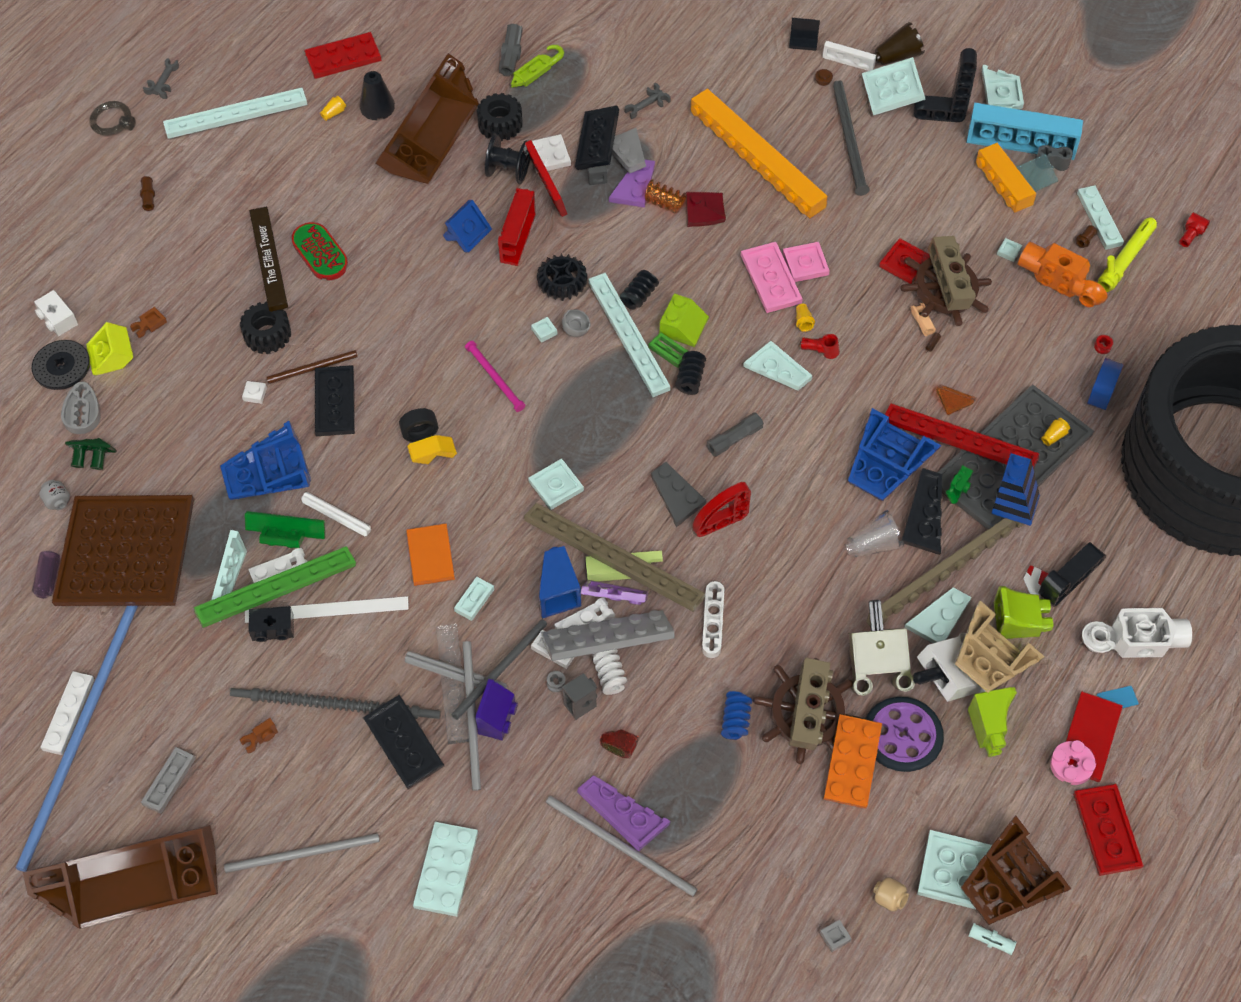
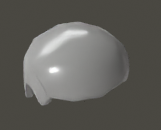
M578 309L568 310L562 319L563 330L572 337L583 336L591 326L586 313Z

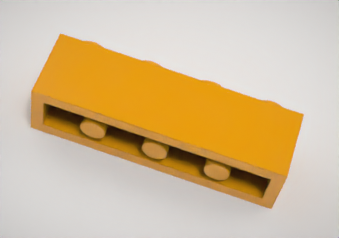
M998 143L978 151L977 166L983 170L988 181L992 182L997 193L1001 194L1007 206L1011 207L1014 213L1034 204L1037 193Z

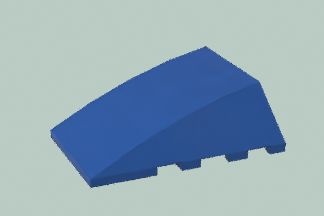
M872 408L848 482L883 501L932 456L941 445L925 436L921 440L891 425L888 416Z
M290 421L284 423V427L278 431L274 430L269 433V437L263 441H257L252 444V448L246 452L242 451L220 465L230 500L310 486L311 477L304 453Z

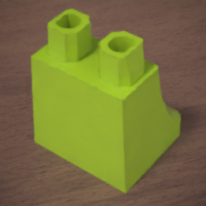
M999 586L993 603L997 631L1006 639L1040 637L1041 632L1052 631L1054 626L1053 618L1042 617L1041 614L1050 613V600L1039 599L1037 594L1022 593L1011 590L1006 586Z
M1015 687L975 694L968 708L980 748L986 747L988 757L1001 755V749L1006 746L1004 737L1007 733V712L1017 694Z

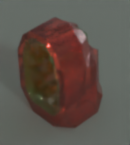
M622 729L606 732L600 738V744L604 749L627 759L631 758L638 743V736Z

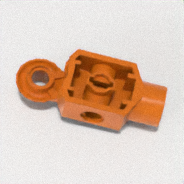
M1030 241L1024 248L1018 265L1033 272L1036 281L1068 297L1078 296L1080 303L1086 307L1091 308L1107 300L1108 294L1102 285L1092 280H1086V275L1090 268L1088 259L1055 243L1043 248Z

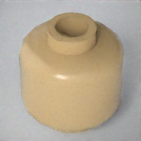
M885 878L882 882H877L873 891L876 903L890 911L901 910L906 905L909 897L905 885L892 878Z

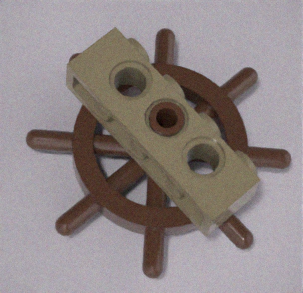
M955 236L933 237L927 248L930 258L922 264H919L910 257L905 258V264L915 269L917 273L913 284H903L900 289L903 292L916 291L920 300L926 305L921 312L923 317H928L932 310L943 314H952L955 325L961 326L963 321L960 313L969 309L971 305L983 313L988 312V306L978 301L976 297L979 292V286H989L992 284V280L990 278L977 279L973 270L967 265L971 255L966 253L961 257L960 247L956 242ZM924 276H926L934 282L925 283ZM929 290H936L937 292L933 295Z
M805 657L801 665L800 675L791 678L788 677L780 665H776L774 672L783 684L778 688L774 698L755 696L753 702L757 705L771 707L772 720L775 725L773 729L762 736V740L769 742L778 735H781L789 741V746L798 747L796 762L798 764L804 762L806 749L815 750L817 746L826 743L830 750H833V737L836 734L840 714L862 719L861 717L845 714V706L841 694L852 687V681L848 679L835 687L831 683L833 670H829L830 662L820 661L817 658L810 659ZM788 691L796 701L795 704L782 701ZM832 701L834 712L823 710L824 705ZM781 710L791 711L794 714L784 721ZM825 719L834 720L832 726L827 730L823 725ZM810 722L813 725V729H809Z

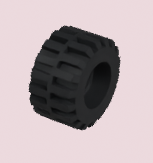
M494 93L492 96L488 95L486 99L481 100V103L477 106L478 127L482 135L489 139L494 133H498L501 141H503L504 139L510 140V137L514 138L517 136V133H520L523 126L522 107L515 97L512 98L510 94Z
M259 302L256 306L251 305L249 310L246 309L244 311V315L240 318V328L248 348L251 347L252 351L258 350L260 354H263V352L271 354V351L277 352L279 348L285 347L284 343L289 342L291 328L286 311L281 309L269 312L267 302L264 304ZM263 326H272L270 329L267 330H259Z

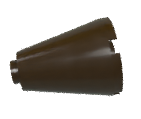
M911 22L904 24L875 49L874 54L876 55L877 63L884 65L921 56L925 53V50L921 51V48L924 46L917 29L910 27L913 25Z

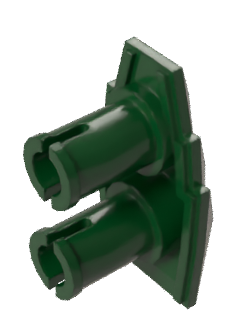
M100 438L65 442L66 446L74 449L71 466L75 468H84L85 453L88 450L93 451L90 468L95 470H103L105 453L117 452L115 448Z

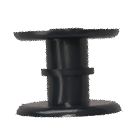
M494 133L486 152L484 168L486 177H491L496 167L501 166L504 167V170L509 168L515 169V179L519 185L522 184L530 163V156L525 142L529 140L523 142L519 151H514L509 147L507 149L501 148L500 135Z

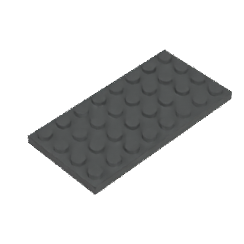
M1032 384L980 434L1039 453V459L1034 467L1039 487L1093 435L1094 430ZM1058 418L1064 419L1070 425L1069 433L1050 446H1046L1042 442L1041 437L1053 420ZM962 449L937 472L942 474V493L947 496L946 491L950 488L952 480L958 474L962 465L973 470L971 480L969 481L972 484L967 494L962 493L956 504L985 528L990 529L1004 519V517L991 513L1007 465Z

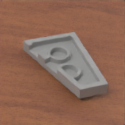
M637 128L615 136L612 154L629 173L646 167Z

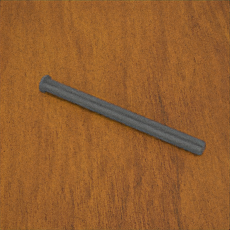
M841 80L835 81L833 88L855 180V193L859 196L866 195L870 189L866 184L844 85Z

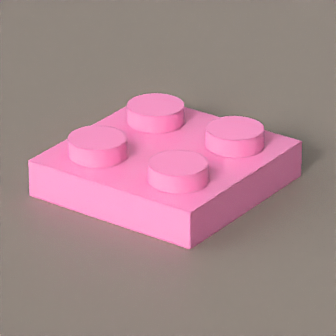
M819 242L783 249V256L794 282L829 275L830 270Z

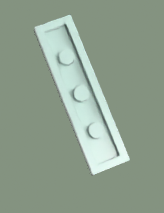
M1096 186L1078 189L1077 195L1092 225L1097 229V235L1104 249L1122 246L1124 240Z

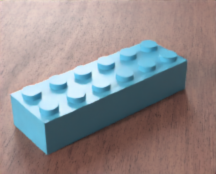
M974 103L966 143L983 146L998 143L1002 149L1037 154L1039 147L1043 145H1049L1053 148L1068 147L1073 152L1071 160H1074L1081 139L1083 120Z

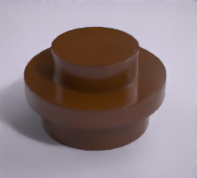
M821 69L816 72L815 79L819 85L826 86L832 81L833 74L827 69Z

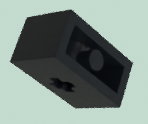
M291 606L249 609V634L252 641L265 642L271 639L287 640L288 638H294V614Z

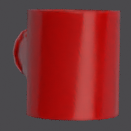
M1193 212L1186 222V231L1179 241L1180 245L1189 247L1195 237L1199 234L1203 235L1210 220Z
M827 334L819 339L802 338V350L818 351V353H823L827 359H834L840 354L839 341L834 334Z

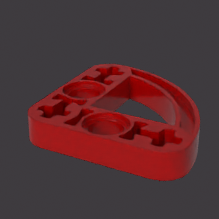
M746 482L737 483L722 491L700 510L692 525L697 537L713 533L744 519L748 515L751 490ZM729 503V507L720 510L723 506Z

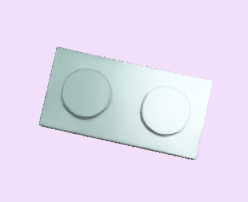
M476 577L454 607V611L472 621L494 591V586Z

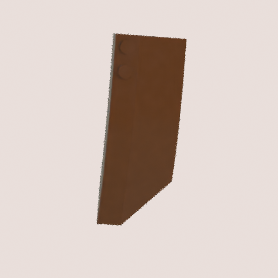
M449 53L446 55L375 164L390 174L429 184L479 104L477 98L473 96V88L469 78L465 76V67L462 62Z

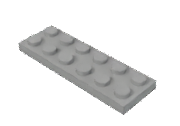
M662 610L541 632L542 641L552 661L675 638L674 630Z

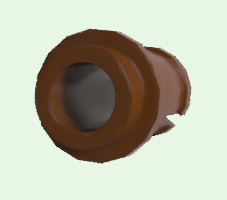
M1092 225L1086 227L1085 231L1076 237V244L1080 248L1088 247L1091 239L1097 234V229Z

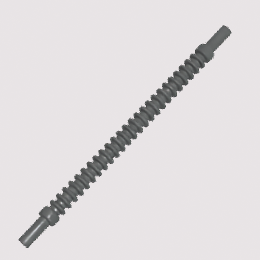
M231 688L230 696L251 698L252 701L257 702L259 700L262 702L267 700L268 703L271 701L277 703L279 701L280 704L283 702L286 705L297 703L298 706L303 704L304 707L308 704L309 707L315 705L316 708L321 706L323 709L326 706L327 709L333 707L334 710L339 708L340 711L344 708L345 711L351 709L352 712L357 710L358 713L361 710L363 713H366V711L371 713L385 704V702L380 704L378 701L376 704L373 701L368 703L367 700L362 702L360 699L356 702L355 699L350 701L349 698L344 700L342 697L340 700L337 697L332 699L331 696L328 698L322 696L320 698L319 695L314 697L313 694L302 696L301 693L296 695L295 692L284 694L283 691L278 693L277 690L273 693L272 690L266 692L265 689L261 691L259 688H253L252 690ZM407 705L415 719L419 717L440 719L441 711L421 709L416 705L412 707Z

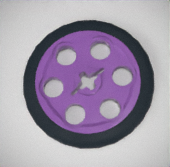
M910 697L885 699L877 703L865 717V720L882 723V726L888 730L887 734L880 735L876 761L889 769L900 772L920 770L930 765L942 750L944 731L941 721L929 706L917 699ZM897 711L901 717L898 720H893L889 717V712ZM917 714L921 717L922 721L920 723H913L910 720V716ZM904 731L907 732V735H906V736H905V735H904L903 737H900V736H899L900 732H904ZM927 733L931 740L923 742L919 739V734ZM889 744L893 745L896 748V752L889 754L885 751L884 747ZM914 748L918 755L916 757H909L906 754V750Z

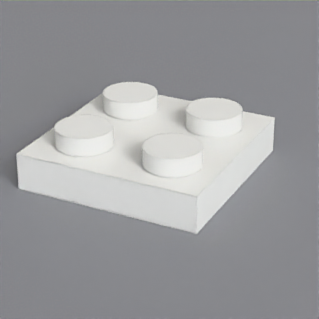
M561 134L532 141L547 171L571 166V160Z

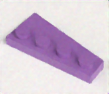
M594 775L578 788L577 793L638 852L670 824L668 819L660 818L654 814L653 810L640 806L629 796H623L617 792L616 788Z

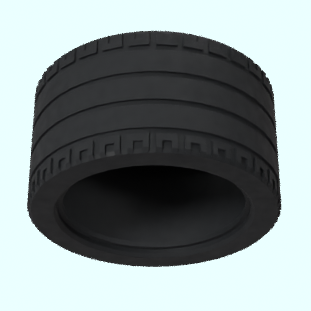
M1220 325L1219 327L1201 329L1196 333H1190L1188 337H1182L1179 342H1175L1172 344V347H1168L1165 353L1161 354L1155 362L1126 429L1122 442L1121 464H1123L1122 472L1125 473L1124 479L1128 483L1127 488L1131 491L1132 498L1136 500V504L1138 507H1141L1143 513L1150 518V521L1159 526L1158 528L1167 532L1166 534L1173 536L1178 541H1182L1186 545L1193 546L1198 550L1218 553L1219 555L1241 556V477L1223 472L1199 457L1181 436L1173 415L1187 407L1208 403L1227 404L1241 408V325Z

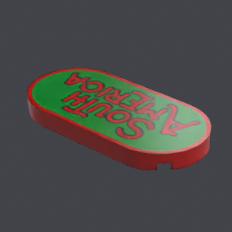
M309 222L300 225L294 230L292 234L293 246L314 276L319 279L335 280L344 275L348 266L347 257L323 225Z

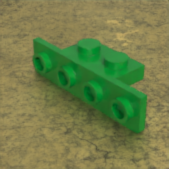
M250 511L245 513V530L261 532L259 536V543L300 548L304 537L325 539L324 520Z

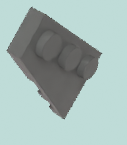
M664 462L651 472V478L660 496H662L676 527L706 504V499L667 462Z

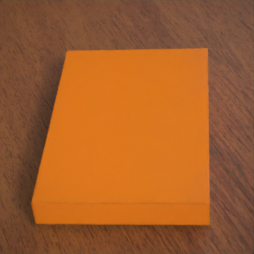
M447 523L407 529L414 586L455 580Z

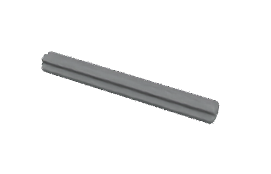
M408 651L405 656V662L465 683V673L462 668L413 651ZM473 672L474 686L477 687L486 676ZM495 680V682H497L504 688L507 687L506 683Z

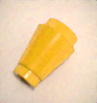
M339 96L332 97L322 109L320 115L327 121L343 112L346 104Z
M797 305L796 326L803 332L812 330L815 319L807 305Z
M1062 418L1053 420L1041 437L1042 442L1046 446L1055 443L1069 433L1070 425Z

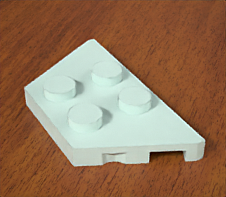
M982 65L981 70L987 105L1022 109L1024 100L1020 76L1008 74L999 69L995 72L989 70L987 65Z

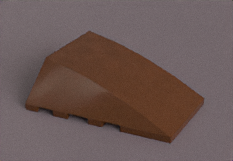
M1016 815L960 887L988 925L1071 890V887L1059 871L1052 872L1026 836L1030 833Z

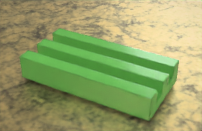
M661 332L648 344L649 349L677 368L680 367L683 354L688 352V350Z

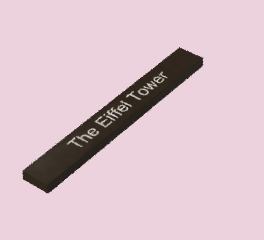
M268 207L251 209L249 212L269 312L288 308Z

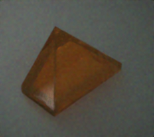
M941 384L936 389L947 415L974 404L977 398Z

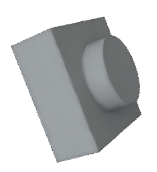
M840 920L820 930V935L831 952L852 940Z

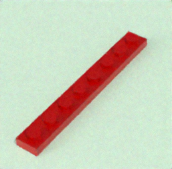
M892 403L885 413L889 417V423L893 426L1006 465L1011 453L1031 459L1033 469L1039 459V453Z

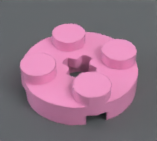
M1076 740L1061 743L1055 748L1051 756L1050 767L1053 774L1060 781L1069 782L1071 785H1079L1090 779L1096 763L1090 749L1084 746L1081 741ZM1070 759L1077 761V767L1068 765Z

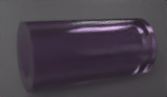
M42 551L39 554L32 592L38 598L45 599L53 595L60 555L55 552Z

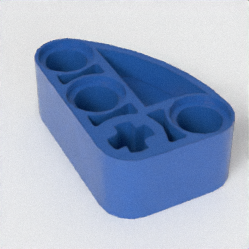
M1108 358L1104 359L1087 404L1103 410L1107 409L1124 364Z

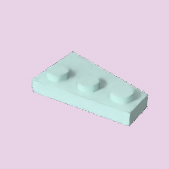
M772 341L752 355L743 365V367L797 391L812 380V375Z
M953 587L906 623L905 628L931 643L947 640L969 604L971 597Z

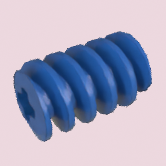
M730 691L726 694L727 699L725 701L726 707L724 708L725 714L723 716L724 722L722 723L723 730L721 735L726 739L737 740L742 736L748 735V730L744 728H748L750 724L746 720L750 719L751 715L748 713L751 712V707L749 705L752 704L753 700L741 692Z

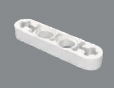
M716 581L710 582L707 585L705 593L702 652L708 658H715L721 652L724 586ZM713 589H717L716 600H712ZM711 606H716L720 611L717 614H711L708 609ZM709 625H716L719 630L715 633H710L707 627ZM710 639H714V651L709 649Z

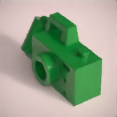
M963 465L952 480L950 488L946 491L951 504H956L962 493L967 494L972 484L969 481L971 480L973 470Z

